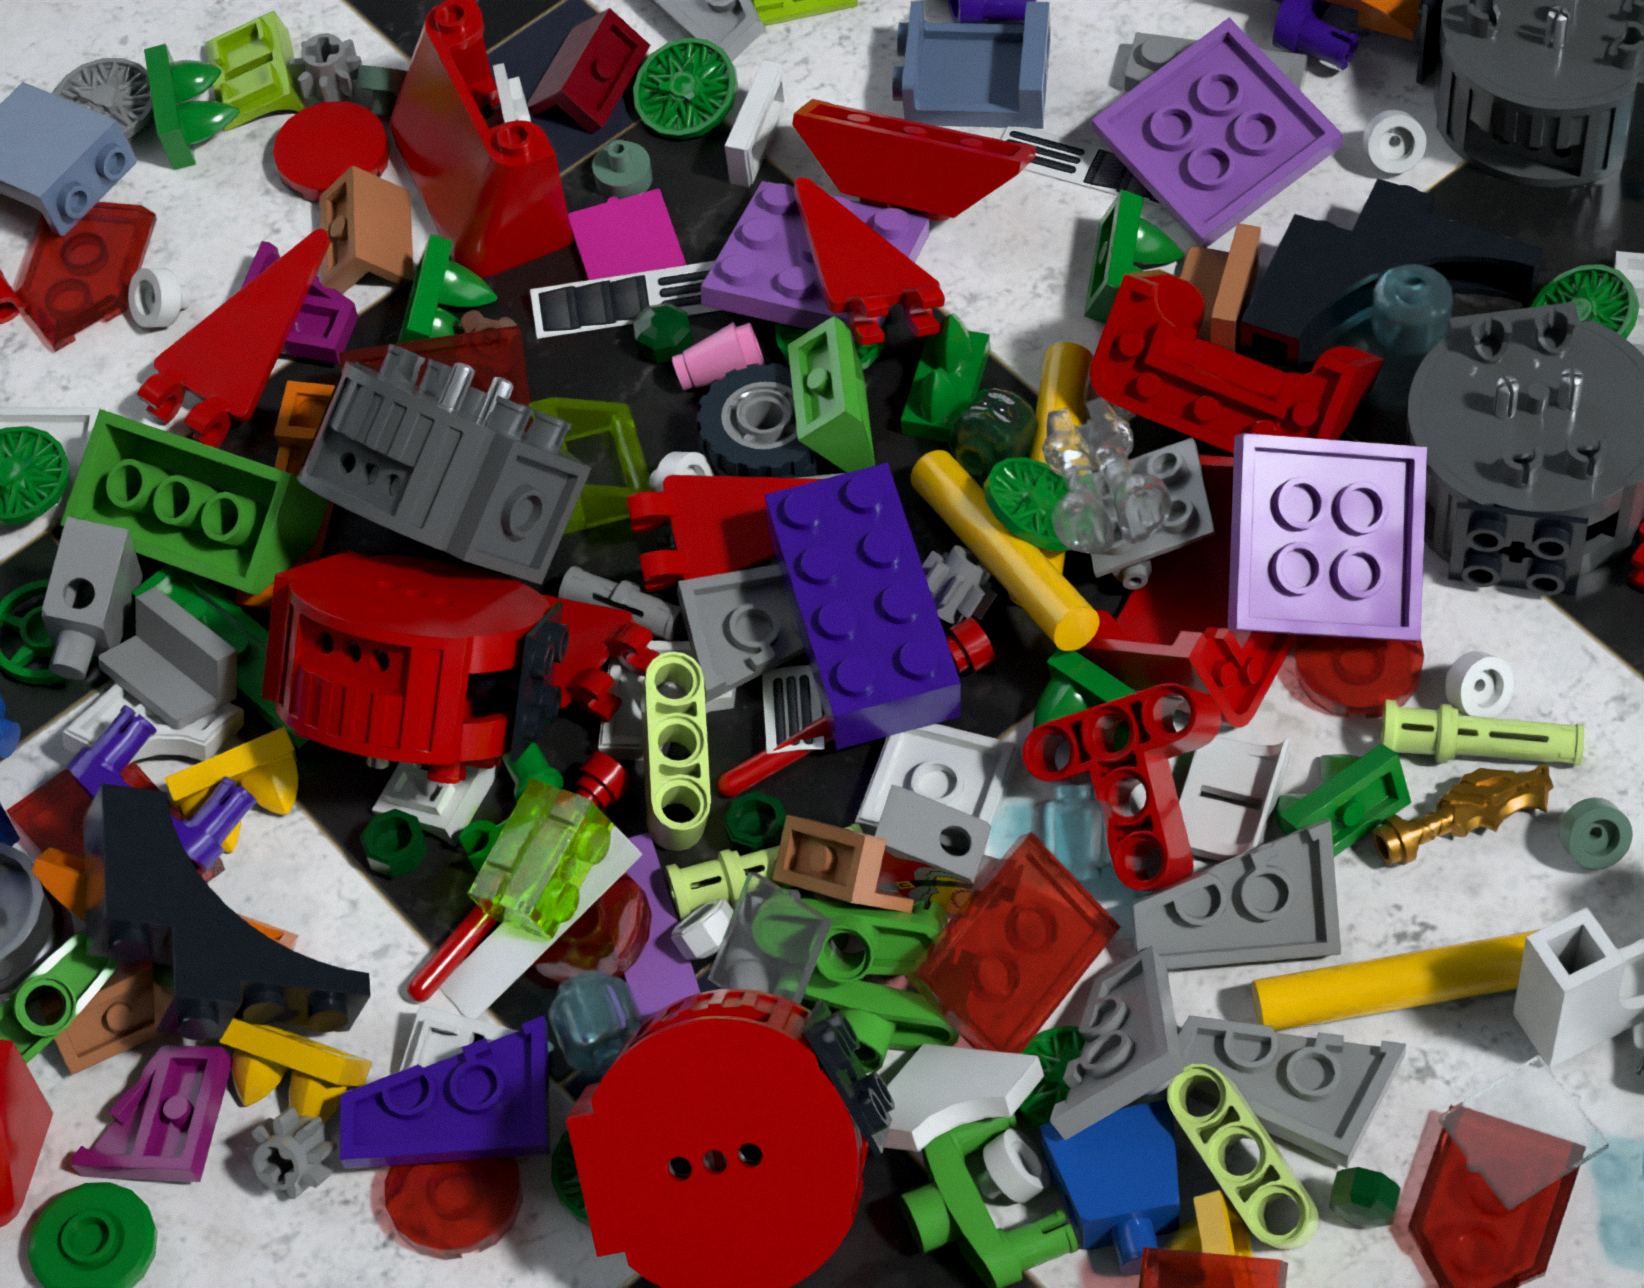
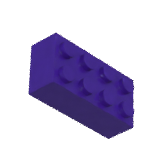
M888 462L765 494L768 533L836 750L961 717V682Z

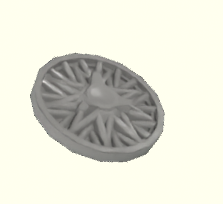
M101 58L82 64L67 74L54 92L56 96L117 120L126 139H129L145 128L154 116L147 70L139 63L124 58Z

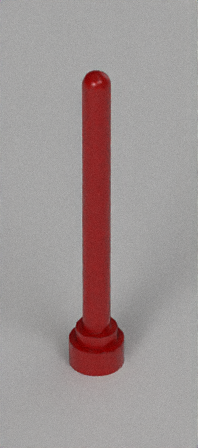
M972 617L966 618L947 629L948 637H946L958 674L965 670L973 674L995 661L996 658L992 645L975 619ZM824 715L778 745L773 751L784 748L801 739L824 736V745L832 741L833 738L826 716ZM765 749L723 773L717 781L718 791L725 797H735L816 749L767 754Z
M595 751L577 771L579 779L574 784L577 792L409 981L407 994L411 1000L418 1003L429 1000L594 810H604L608 804L615 806L633 787L634 782L629 773L617 761L603 752Z

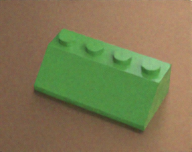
M99 409L60 525L64 526L66 518L72 517L128 529L136 553L258 596L274 582L276 573L289 569L313 547L329 500L299 483L296 479L297 475Z

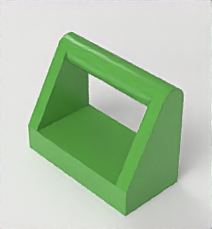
M833 316L788 344L798 441L849 473L875 466L865 378L850 326L836 316Z

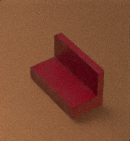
M611 8L606 9L575 26L570 31L528 101V111L535 116L557 104L589 134L603 128L651 45Z

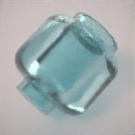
M1404 264L1390 269L1381 276L1373 291L1371 313L1372 330L1378 341L1390 351L1403 355H1420L1429 352L1441 339H1445L1448 334L1449 318H1452L1453 292L1447 279L1435 269L1420 264Z
M1055 785L1054 799L1041 800L1035 803L1031 810L1032 858L1034 863L1041 868L1049 869V879L1102 878V868L1113 865L1107 840L1108 817H1112V808L1114 809V806L1112 804L1110 806L1105 800L1094 798L1093 785Z
M591 970L574 975L559 986L556 992L557 997L553 1000L548 1010L551 1028L567 1064L580 1071H595L597 1075L604 1076L622 1046L644 1023V1019L630 986L624 980L616 976L606 975L603 971Z

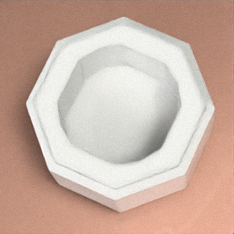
M726 899L711 900L679 922L672 932L671 939L686 960L706 958L720 951L731 941L738 930L740 919Z

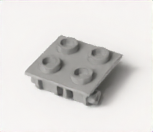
M1194 437L1076 479L1077 485L1083 490L1093 506L1096 523L1088 538L1096 577L1112 572L1115 578L1123 583L1125 588L1130 590L1140 589L1147 584L1148 577L1152 573L1149 559L1216 535Z

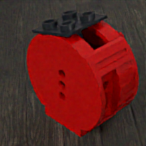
M347 551L276 573L274 578L261 698L276 702L275 709L277 715L287 726L293 729V733L298 737L311 739L345 752L366 756V764L373 768L375 765L376 769L388 767L389 761L430 764L427 779L438 783L456 784L459 783V780L464 781L466 778L465 765L474 768L492 769L495 765L499 766L501 764V755L510 753L509 761L516 762L532 743L537 744L540 741L543 729L548 724L553 725L555 723L562 696L561 687L553 685L556 663L564 661L570 637L569 625L561 624L564 602L557 601L551 608L549 602L536 590L507 576L464 564L421 557L376 555L369 557Z
M719 989L685 997L666 1006L646 1020L622 1046L600 1083L587 1085L566 1117L597 1257L625 1252L628 1266L661 1288H789L804 1280L824 1264L842 1243L854 1222L864 1188L862 1172L868 1147L871 1148L875 1157L882 1154L892 1121L889 1112L895 1109L892 1096L882 1078L875 1071L867 1075L856 1057L854 1051L860 1048V1043L844 1013L838 1011L832 1014L823 998L816 1002L813 1011L794 1001L763 991Z

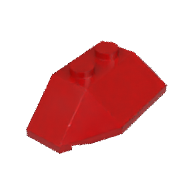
M811 99L793 114V127L842 194L859 197V202L891 208L897 205L915 209V214L929 217V220L944 221L950 217L955 218L1018 175L1035 158L1036 146L1013 143L835 105L816 99Z

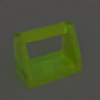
M558 397L529 403V407L535 410L532 420L535 418L536 410H539L573 424L571 430H568L561 447L566 452H568L566 441L611 430L627 487L584 484L563 534L629 518L626 497L636 493L653 491L650 487V475L629 406L625 403Z

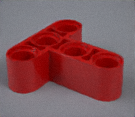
M1176 683L1160 684L1039 725L1025 739L1022 749L1023 762L1029 773L1036 779L1071 788L1083 787L1093 783L1113 868L1118 879L1128 888L1151 893L1189 877L1193 873V855L1168 759L1200 749L1211 743L1221 726V710L1216 700L1208 693ZM1187 700L1190 706L1189 721L1182 730L1176 732L1173 725L1175 709L1179 704ZM1127 721L1130 728L1129 740L1123 749L1117 751L1114 745L1115 730L1122 722ZM1067 740L1070 746V757L1064 768L1058 770L1055 764V754L1061 743ZM1142 783L1146 791L1145 804L1139 813L1133 815L1129 799L1134 788ZM1158 847L1162 855V866L1158 874L1150 879L1145 869V862L1151 850Z

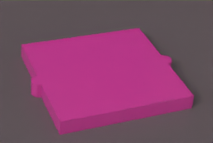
M660 188L622 199L612 196L608 198L607 203L568 213L571 231L588 280L686 265Z

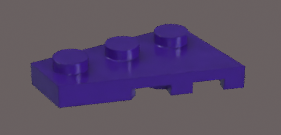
M543 1015L521 1024L522 1030L489 1043L484 1038L462 1047L463 1053L430 1066L422 1067L417 1064L340 1094V1161L344 1168L550 1154L548 1024L545 1016Z

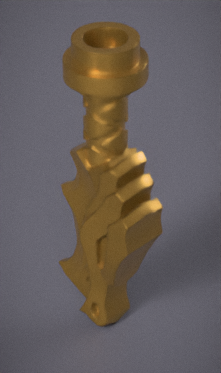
M1541 764L1534 770L1523 774H1516L1514 770L1478 768L1472 773L1464 774L1457 785H1452L1447 793L1439 798L1436 804L1437 809L1423 815L1422 818L1418 817L1407 821L1398 815H1392L1383 819L1381 826L1374 828L1372 831L1375 849L1386 865L1390 866L1395 863L1405 865L1416 860L1419 845L1434 840L1437 836L1441 837L1451 832L1452 836L1462 838L1479 827L1489 828L1497 832L1505 819L1522 809H1539L1547 813L1549 791L1554 788L1549 776V767L1546 764Z

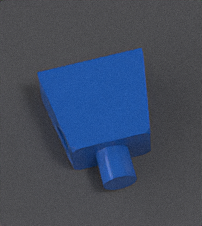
M1167 1099L1121 1108L1067 1140L1062 1138L1051 1123L1040 1125L1042 1154L1050 1170L1051 1180L1083 1249L1093 1250L1114 1245L1120 1271L1126 1275H1139L1159 1267L1162 1259L1156 1236L1173 1233L1178 1230L1180 1217L1174 1120Z

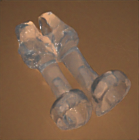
M1102 397L1085 402L1089 419L1087 420L1088 424L1076 426L1073 424L1067 407L1049 412L1046 422V439L1042 445L1047 465L1054 473L1064 477L1069 492L1057 502L1052 511L1051 522L1056 535L1066 547L1074 551L1091 554L1109 551L1114 542L1113 527L1108 512L1095 487L1092 475L1094 470L1102 471L1113 498L1115 515L1121 534L1130 544L1145 541L1165 523L1171 509L1170 493L1162 479L1153 474L1132 473L1128 460V455L1133 448L1132 430L1129 423L1123 418L1118 417L1110 404Z

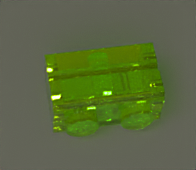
M531 778L467 895L496 921L517 929L522 928L528 933L551 941L560 924L570 920L576 912L580 899L579 889L592 865L599 864L607 855L611 843L610 832L614 824L586 797L563 789L560 791L555 786Z

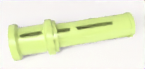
M1385 699L1380 744H1384L1394 752L1434 755L1436 762L1442 763L1454 760L1455 754L1512 760L1569 763L1574 766H1580L1584 748V724L1568 725L1519 719L1458 715L1457 708H1452V705L1441 704L1438 710L1398 707L1396 700Z
M859 823L851 824V826L845 828L863 833ZM780 845L739 856L736 850L730 851V849L719 851L718 859L681 869L675 863L665 866L667 883L679 922L711 900L726 899L732 905L734 901L743 897H749L750 901V894L785 885V883L773 880ZM758 870L761 871V872H757V873H754V874H750V875H746V876H745V874H747V873H751V872L758 871Z

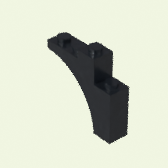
M1377 178L1352 231L1337 227L1325 220H1314L1294 214L1241 320L1240 354L1285 373H1299L1301 367L1312 353L1330 336L1363 315L1390 304L1413 298L1444 294L1487 295L1530 304L1538 286L1543 248L1526 244L1517 238L1503 237L1473 228L1458 220H1447L1434 216L1435 195L1421 192L1408 185H1398Z
M101 784L83 821L86 955L111 957L115 961L122 963L139 961L153 963L155 1032L180 1034L182 1037L190 1040L221 1039L233 1018L245 1019L250 1023L260 1025L275 1022L309 1026L320 1032L349 1031L371 996L369 973L340 968L295 952L269 938L229 908L209 887L184 850L173 825L167 802V792Z

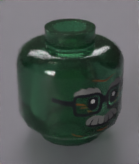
M997 388L985 389L977 393L952 420L947 434L949 448L956 461L967 472L979 478L987 479L989 472L995 464L1006 458H1022L1030 454V448L1038 427V420L1031 405L1019 394Z

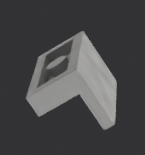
M156 587L135 597L136 636L98 656L100 670L174 729H182L237 699V650Z

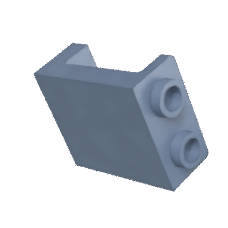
M911 1L909 22H899L897 53L898 57H905L904 66H894L892 79L893 101H903L904 119L934 126L1029 127L1043 129L1051 45L1050 2L1026 1L1024 25L927 22L924 19L923 1Z
M24 82L0 104V193L41 211L52 232L58 235H66L136 164L137 159L118 121Z

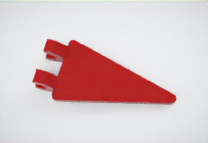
M805 177L795 179L794 195L827 308L833 313L847 312L850 329L856 342L861 346L884 342L885 333L879 327L877 317L888 315L889 305L902 304L907 325L914 336L919 337L939 333L940 324L932 313V308L943 307L945 302V296L939 288V282L812 180Z
M314 230L155 358L154 367L158 373L149 377L137 393L140 400L149 404L146 408L148 414L167 425L180 410L186 391L190 392L203 401L191 409L183 423L187 428L195 432L192 436L194 441L214 448H218L226 438L232 419L245 422L251 418L329 248L331 240L326 230Z
M669 475L663 480L664 492L650 491L627 496L633 533L655 530L671 522L677 551L659 550L639 555L646 592L665 589L682 580L748 570L775 557L776 555L768 533L764 495L822 479Z
M542 595L549 602L551 608L557 601L564 602L561 624L569 625L570 627L566 656L562 663H556L553 685L561 687L562 690L560 709L565 708L574 700L593 717L603 722H608L623 705L620 697L608 692L615 684L612 676L599 668L612 654L626 668L645 677L647 668L652 660L660 655L659 652L646 647L653 639L651 631L635 623L631 613L626 610Z

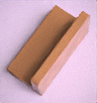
M352 165L319 196L320 229L326 230L331 240L321 263V284L326 288L336 289L341 294H344L369 271L401 286H406L414 279L410 193L405 188Z
M1237 223L1229 252L1191 246L1188 249L1180 278L1195 285L1204 297L1206 311L1198 338L1233 352L1237 350L1241 333V320L1249 306L1260 265L1261 227Z
M786 815L773 880L847 902L912 913L914 899L876 889L886 839L807 818Z
M144 961L134 963L118 962L112 975L73 1019L69 1027L54 1038L71 1075L163 1034L162 1032H155L153 963ZM57 990L39 998L47 1025L57 1020L62 1012V998Z

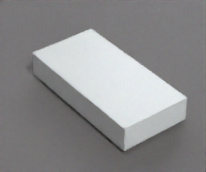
M762 59L727 139L725 152L730 184L750 187L753 184L787 106L788 97L784 67H782L780 62Z

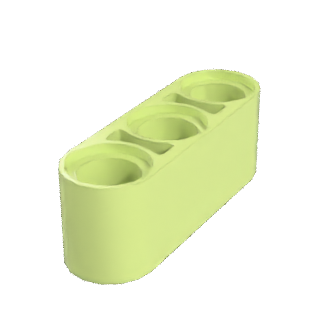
M668 652L653 659L648 666L640 702L646 821L651 838L656 844L666 850L681 851L689 849L698 843L704 833L710 811L711 795L704 677L698 663L685 653ZM664 682H675L683 686L688 694L683 698L670 699L661 695L656 686ZM669 742L680 743L687 747L691 756L685 760H671L662 754L659 747ZM673 803L683 804L691 809L695 818L685 823L674 822L666 817L662 808Z
M1191 1064L1184 1067V1072L1177 1075L1168 1086L1167 1102L1173 1115L1250 1231L1260 1241L1281 1250H1295L1306 1245L1313 1238L1318 1227V1211L1314 1201L1236 1085L1219 1070L1206 1064ZM1214 1081L1220 1090V1101L1217 1108L1211 1114L1204 1117L1193 1116L1188 1107V1096L1191 1089L1200 1082ZM1241 1139H1253L1260 1150V1159L1257 1166L1250 1173L1243 1176L1233 1175L1227 1166L1229 1148ZM1281 1197L1293 1198L1300 1212L1297 1226L1285 1235H1273L1266 1224V1212L1269 1205Z

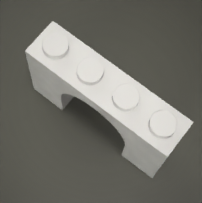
M1588 907L1527 936L1525 941L1513 1015L1549 1068L1644 1022V938L1617 950Z

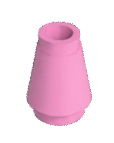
M734 322L684 350L683 353L672 357L677 377L684 391L694 387L710 386L716 379L720 381L726 376L725 373L734 369L747 368V365L756 363L758 365H765L760 346L750 323L736 327Z

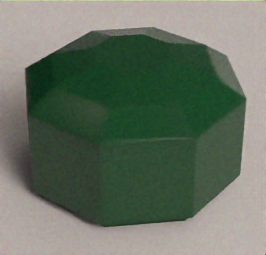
M671 303L646 306L633 321L638 354L655 364L672 362L673 356L683 353L684 350L693 345L688 313Z
M757 791L734 799L723 818L725 834L732 850H736L739 855H745L780 845L786 813L778 798Z
M392 809L372 816L360 836L371 870L391 878L417 870L428 851L418 818L398 809Z
M1361 1167L1342 1169L1336 1173L1330 1195L1329 1208L1346 1222L1357 1226L1376 1228L1391 1225L1394 1222L1401 1188L1396 1182L1381 1172Z

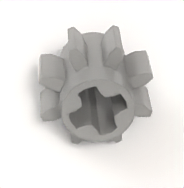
M325 33L315 35L306 42L303 41L301 43L302 58L290 60L294 80L299 84L302 98L307 99L314 96L317 101L323 103L344 101L349 96H354L353 80H357L359 65H362L361 57L356 55L353 40L348 39L342 42L337 36Z
M955 545L949 554L944 552L942 556L932 550L922 565L938 616L951 624L956 625L962 621L964 616L969 618L971 615L981 620L998 595L991 590L993 584L988 581L992 574L970 550Z
M289 1107L275 1119L268 1118L252 1131L251 1134L261 1145L247 1159L249 1163L253 1164L255 1173L263 1182L265 1189L269 1187L275 1190L287 1189L290 1198L295 1199L310 1186L317 1188L332 1175V1169L323 1160L338 1147L337 1143L331 1141L330 1134L322 1124V1119L319 1116L316 1118L310 1116L298 1117L295 1108Z

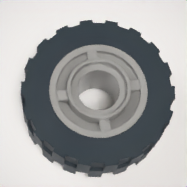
M770 363V365L750 364L747 365V368L734 369L725 373L726 376L720 381L716 379L709 386V392L706 396L703 395L699 402L700 413H697L699 452L709 460L715 476L798 478L817 476L819 473H824L828 467V460L798 441L791 371L789 368L782 367L781 364Z

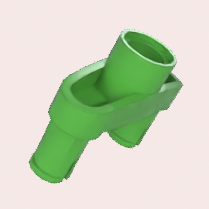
M786 884L779 888L774 899L769 901L763 908L758 918L756 931L760 944L770 954L793 962L817 967L829 980L838 983H853L863 978L866 974L917 975L934 969L941 961L946 946L945 929L948 918L944 907L935 902H931L927 910L924 909L925 900L916 901L913 904L912 913L855 903L816 900L812 891L798 888L797 892L793 893V886ZM838 933L852 934L861 941L864 950L858 953L841 951L833 942L832 936Z
M86 930L76 933L41 963L0 1005V1039L13 1041L27 1064L57 1037L60 1032L69 1027L73 1019L112 975L118 961L111 957L86 955ZM45 985L57 990L62 998L63 1007L57 1020L51 1024L41 1026L32 1022L27 1016L25 1001L33 989Z
M838 933L832 936V940L843 951L847 946L849 936L847 933ZM945 948L941 961L932 970L925 993L918 994L861 980L853 983H838L825 977L817 967L796 962L795 966H791L786 970L778 996L794 1001L813 1011L816 1002L823 998L832 1014L842 1011L852 1025L860 1043V1048L855 1050L854 1053L864 1071L872 1073L882 1068L888 1049L918 1051L923 1044L953 1046L958 1042L967 1015L963 1003L978 964L971 954L959 950L955 964L952 965L950 962L953 956V948Z
M1014 1114L1010 1118H986L962 1124L935 1137L921 1149L929 1183L899 1195L901 1209L907 1226L921 1253L925 1254L954 1242L965 1260L988 1288H1005L1021 1281L1023 1278L1022 1272L1067 1253L1072 1254L1078 1251V1243L1070 1224L1064 1225L1067 1223V1217L1060 1208L1053 1211L1050 1215L1006 1233L1002 1228L996 1229L965 1166V1156L984 1149L986 1144L1007 1129L1014 1128L1019 1130Z

